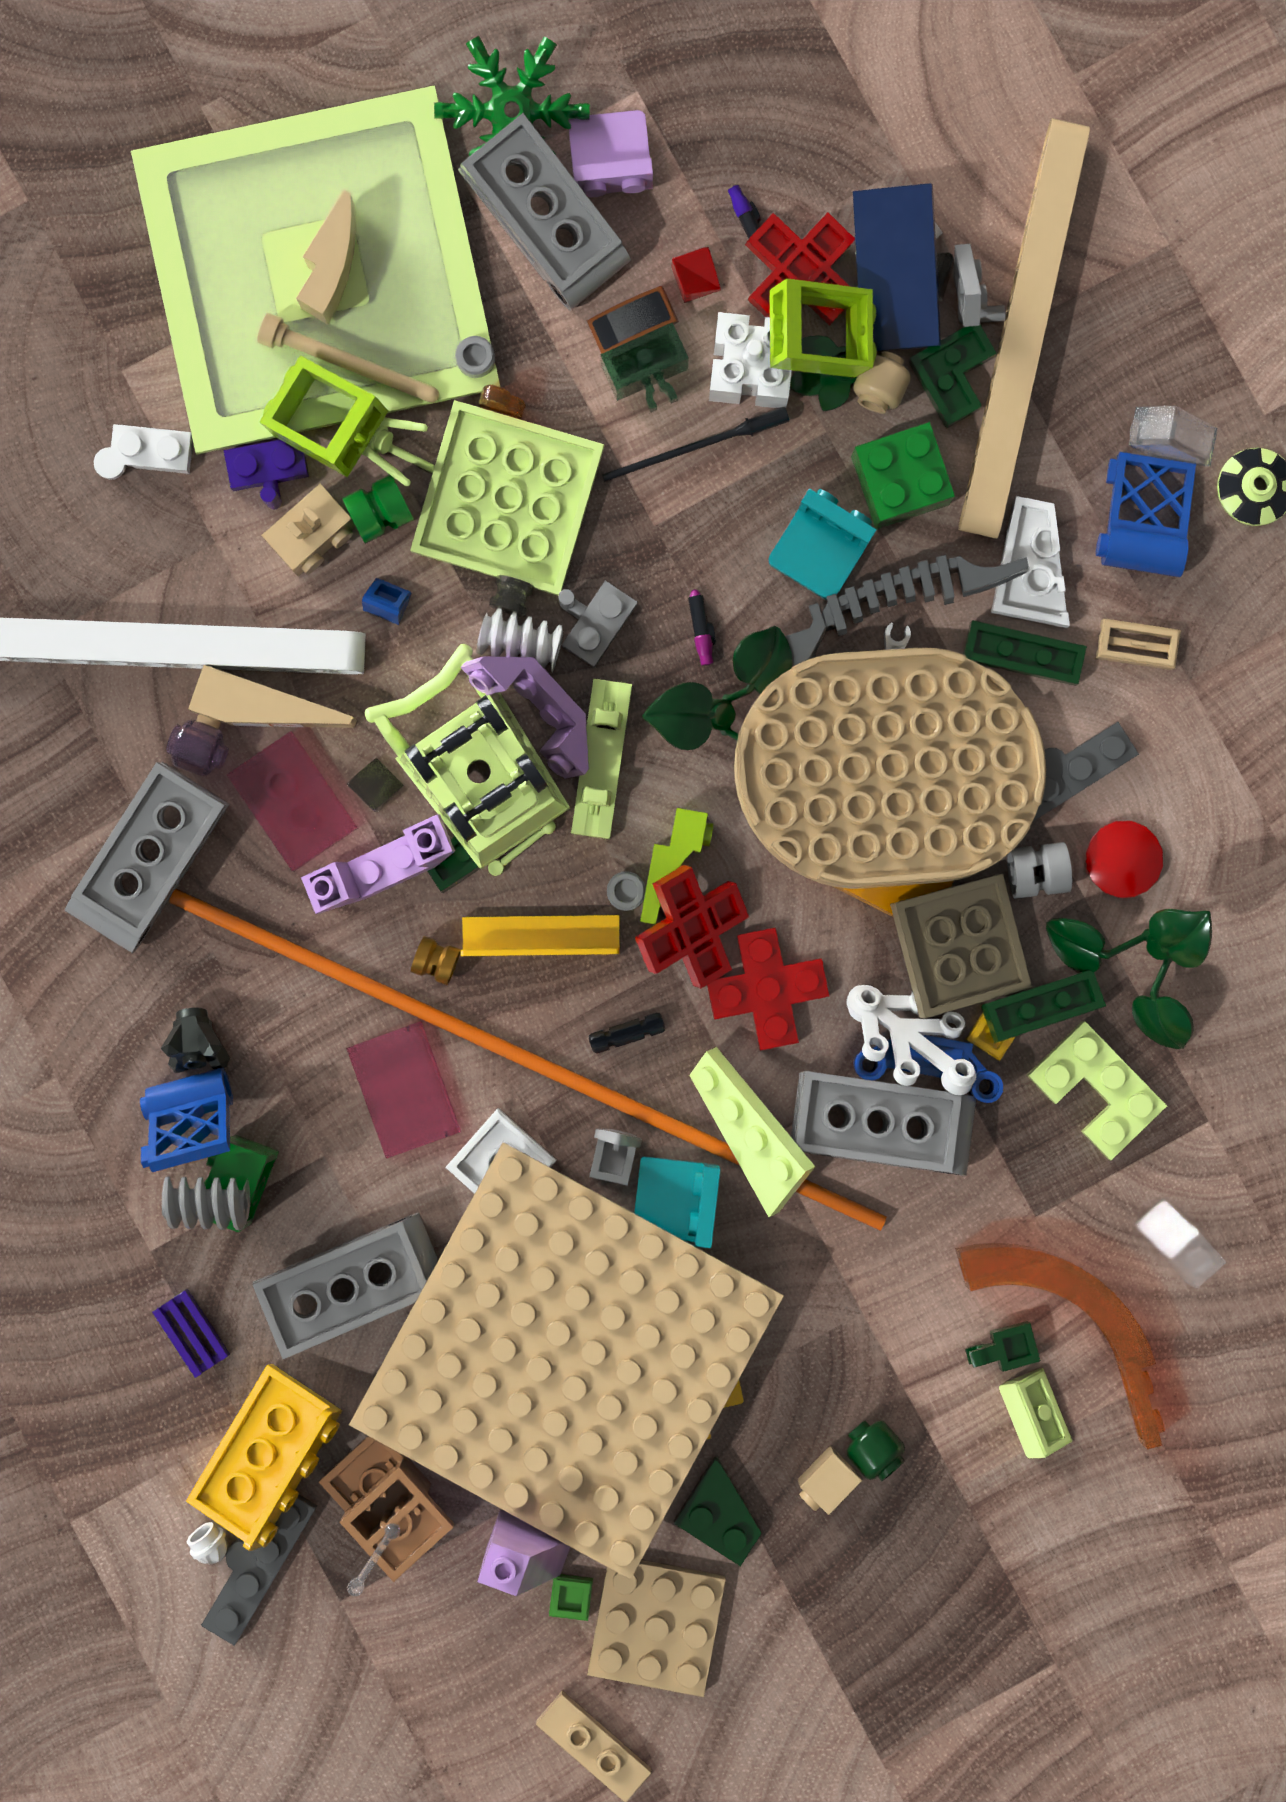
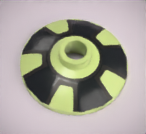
M1263 448L1246 449L1232 456L1223 466L1217 483L1218 497L1224 510L1236 521L1251 526L1266 525L1282 517L1286 513L1285 459L1277 453ZM1255 478L1265 480V490H1258L1255 487Z

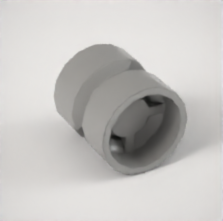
M1065 842L1041 845L1039 851H1035L1032 846L1018 847L1007 854L1008 877L1014 899L1038 896L1040 890H1044L1047 895L1071 892L1072 869L1069 851ZM1038 866L1039 876H1034L1033 867Z

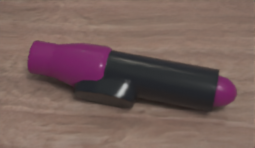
M694 589L690 593L688 602L695 636V647L700 657L701 666L714 664L712 649L716 643L714 627L707 620L703 595Z

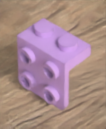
M642 111L590 115L589 120H569L571 124L569 137L573 176L587 197H599L606 193L614 192L639 193L645 189H653L652 160L649 155L646 117Z

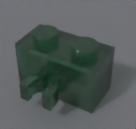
M673 322L600 354L601 367L617 401L645 389L646 404L650 413L657 410V404L653 399L655 394L653 385L657 384L660 392H664L668 396L670 404L678 401L674 388L665 380L688 370L689 357Z

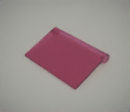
M422 1021L346 1048L386 1159L461 1132Z

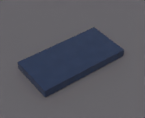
M927 183L853 191L858 288L873 289V304L876 307V318L873 324V342L876 345L877 351L941 346L933 184Z

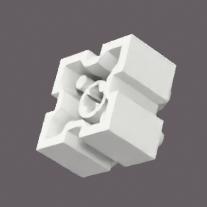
M718 312L714 355L723 356V360L713 359L709 401L740 404L741 395L756 396L755 406L786 408L789 399L792 370L770 368V318L765 317L764 327L749 325L750 315Z

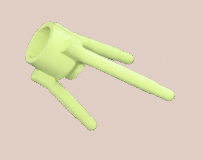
M385 417L362 455L371 459L405 486L411 484L410 479L378 455L379 453L385 454L388 451L430 473H433L435 467L434 464L392 444L393 433L388 431V427L422 432L428 430L426 424Z

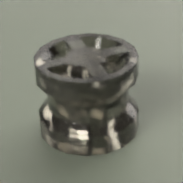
M497 575L495 583L498 589L496 595L490 598L489 606L496 610L497 608H502V612L507 614L516 612L517 616L526 617L528 608L525 604L527 597L533 594L534 585L517 578Z

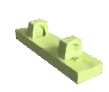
M593 679L586 726L589 770L585 775L579 776L571 834L610 839L632 684ZM598 725H608V726L614 727L615 730H613V729H606V728H599V727H597V726H598Z

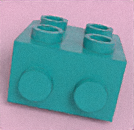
M809 488L800 503L799 509L771 552L768 563L772 568L824 600H827V596L839 593L877 529L870 526L872 520L857 510H852L849 513L837 505L838 499L822 489L815 492Z

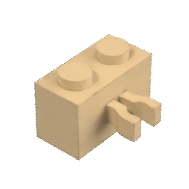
M320 483L261 536L299 577L303 572L308 575L316 570L324 561L322 555L332 546L337 549L344 545L352 537L353 532L351 530L355 527L352 518Z

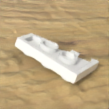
M1019 496L1014 498L1001 565L1027 557L1029 567L1027 573L996 587L991 613L1064 628L1070 626L1069 614L1065 603V583L1061 571L1060 544L1054 503Z

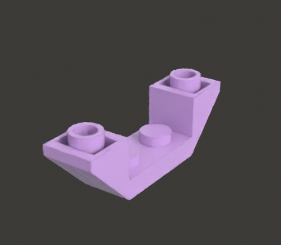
M483 656L467 661L461 666V669L469 676L471 685L487 696L506 691L514 682L515 690L524 698L529 699L540 710V716L547 724L557 729L539 751L548 760L549 768L564 778L585 775L589 770L586 714L534 657Z
M437 814L404 829L405 836L349 862H333L301 877L315 914L367 899L435 868L455 852L441 815Z

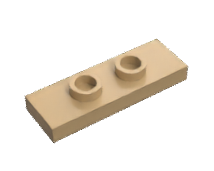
M563 1691L559 1693L536 1720V1725L624 1802L629 1800L651 1774V1768Z

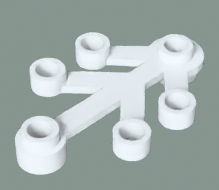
M869 985L856 986L849 992L847 1007L850 1015L862 1024L865 1042L862 1052L868 1060L875 1062L882 1060L889 1048L887 1039L879 1035V1022L890 1031L896 1065L893 1076L899 1084L904 1086L913 1085L920 1074L919 1064L911 1058V1047L943 1072L941 1082L948 1092L954 1095H964L970 1091L976 1080L974 1066L965 1059H952L922 1036L943 1035L949 1039L958 1038L965 1027V1020L959 1013L947 1012L942 1019H903L891 1011H912L919 1015L913 992L911 996L883 995L877 988ZM947 1023H953L957 1028H952ZM870 1045H876L881 1050H874L870 1047ZM901 1069L909 1070L912 1075L903 1073Z

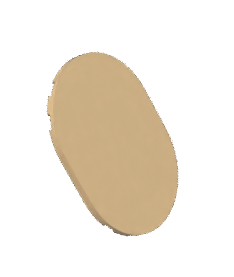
M906 648L827 654L811 658L793 666L771 682L754 702L743 721L738 735L734 760L735 784L742 811L757 838L781 863L808 879L833 887L849 889L947 882L966 878L986 870L1010 853L1025 837L1031 828L1030 826L1036 816L1038 807L1041 805L1045 789L1046 759L1043 741L1031 711L1028 707L1025 708L1022 701L1011 689L1012 686L990 667L987 669L975 661L966 658V655L937 648Z

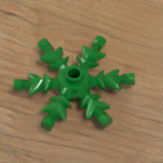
M479 36L473 38L466 43V46L477 63L469 64L468 69L485 79L479 85L492 89L491 100L482 103L473 94L472 103L461 94L454 92L452 95L455 103L434 102V119L456 118L453 124L454 129L462 127L471 119H473V128L483 118L488 119L493 125L492 134L479 137L486 143L522 113H524L531 124L537 119H542L551 128L552 119L568 130L571 129L569 119H590V104H568L571 99L570 93L562 95L553 103H551V94L541 104L536 103L532 99V88L546 85L538 79L555 70V65L546 63L557 44L547 37H543L534 56L529 49L524 51L525 71L517 67L520 82L515 86H509L503 81L507 68L505 67L499 71L498 49H494L489 56ZM513 102L519 106L520 111L516 117H508L505 114L504 108L508 103ZM482 144V145H480V146H477L476 148L472 149V150L469 152V156H471L474 152H476V151H477L479 148H481L484 144Z

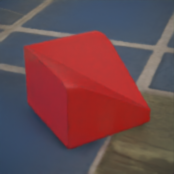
M709 247L672 258L671 267L684 303L721 291Z

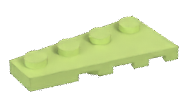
M715 1047L706 1051L689 1076L768 1217H771L780 1212L815 1168V1165L720 1050Z

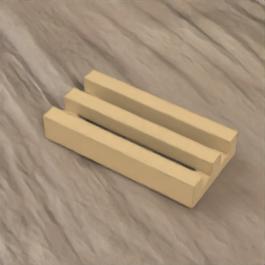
M1104 618L1101 620V633L1098 637L1099 646L1095 659L1168 670L1175 669L1181 630ZM1110 630L1170 638V645L1109 636ZM1108 645L1165 653L1168 654V659L1110 651L1107 648Z

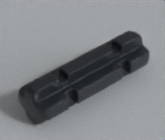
M656 1012L644 1016L645 1019L641 1021L637 1018L609 1027V1031L606 1032L600 1030L589 1035V1042L592 1051L598 1054L610 1050V1046L617 1048L645 1039V1035L648 1034L654 1036L663 1033L665 1025L662 1015Z

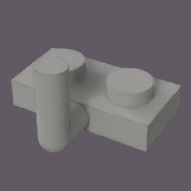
M971 244L955 245L953 278L958 297L959 322L964 327L979 326L980 323L1005 321L1004 305L987 306L986 285H979L982 281L980 259L974 260Z
M606 580L588 607L576 600L571 590H562L558 596L561 608L578 619L563 642L562 647L595 668L638 605V602Z

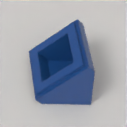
M376 578L362 598L363 611L399 625L412 593Z

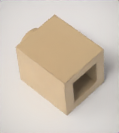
M830 1445L798 1478L800 1488L802 1489L799 1495L814 1511L821 1507L829 1515L862 1480L859 1473Z

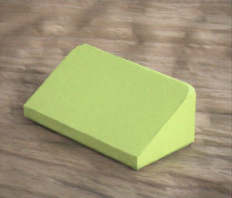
M1043 1368L1009 1380L999 1386L1017 1435L1028 1458H1046L1072 1442Z

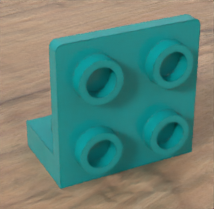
M641 1157L634 1213L684 1241L694 1242L695 1247L711 1248L720 1166L656 1157Z

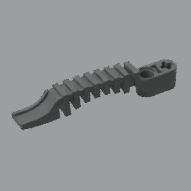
M946 555L936 557V562L928 564L927 560L918 562L917 568L912 570L909 569V566L899 568V574L891 576L890 572L882 574L881 580L873 583L872 579L863 581L862 588L855 590L854 586L845 589V595L838 598L836 594L827 596V604L822 614L818 603L809 605L813 620L810 628L785 636L792 653V667L816 657V652L826 632L836 629L838 636L847 634L843 614L851 612L854 624L862 622L863 614L860 604L867 601L870 614L880 612L877 597L885 595L887 606L897 605L895 590L901 588L903 589L906 603L916 601V593L913 584L919 582L921 583L925 603L934 601L935 591L932 579L939 577L944 605L954 603L955 597L951 573H958L963 597H967L998 587L1027 573L1029 567L1027 557L996 567H980L969 563L961 556L947 559Z

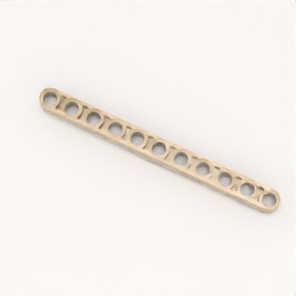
M1054 118L1049 123L958 526L960 531L997 539L1002 526L1088 143L1089 126Z

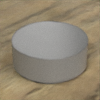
M470 336L462 340L457 346L455 353L456 362L460 371L466 376L481 378L493 369L495 364L494 349L485 338Z
M620 872L614 875L607 885V897L610 903L619 910H634L642 904L645 898V884L635 873Z

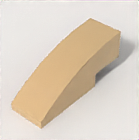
M346 190L342 191L303 255L307 267L312 270V273L296 297L302 310L327 325L342 298L354 256L356 235L355 204L351 193Z

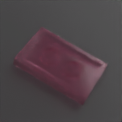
M292 731L227 774L292 872H295L358 829L345 807Z

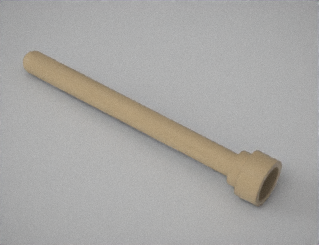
M267 313L261 323L257 342L272 349L275 346L281 348L283 345L289 346L427 402L433 403L439 398V391L435 387L289 330L290 326L284 323L283 318Z

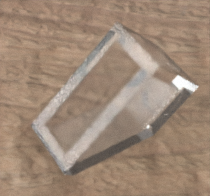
M1177 406L1136 407L1134 420L1130 427L1129 446L1151 457L1193 463L1204 467L1211 466L1218 428Z
M1165 1199L1159 1201L1134 1224L1181 1278L1196 1289L1227 1263L1202 1234Z

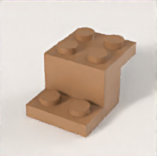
M369 1436L363 1439L319 1480L321 1486L345 1511L339 1523L393 1582L454 1527L453 1521L428 1495L431 1487L430 1481L411 1460Z

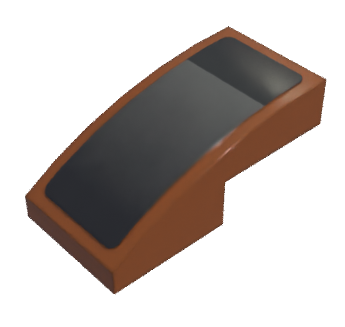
M662 286L632 297L587 320L600 352L605 357L615 354L640 339L647 340L679 322Z

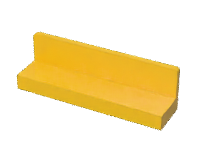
M619 915L462 917L463 950H461V956L620 954Z

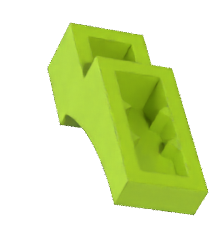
M677 808L670 846L654 844L641 923L656 925L661 904L652 883L678 869L691 853L700 854L702 845L710 847L714 824L706 822L708 813Z

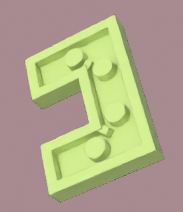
M1081 1021L1027 1074L1036 1086L1055 1104L1083 1078L1099 1093L1108 1105L1081 1132L1108 1160H1112L1167 1107L1085 1021Z

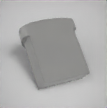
M596 1129L594 1137L598 1141L589 1177L628 1186L636 1148L641 1147L642 1139L619 1130Z

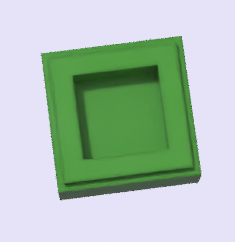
M564 1574L554 1578L549 1616L588 1621L593 1578Z

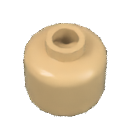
M886 351L881 356L876 355L873 368L857 376L854 383V392L859 397L857 402L864 408L880 414H885L887 410L898 408L911 380L909 371L903 366L904 360L900 356Z

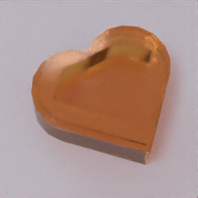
M495 385L484 386L479 399L480 408L517 419H522L526 404L522 399L511 395L506 389Z

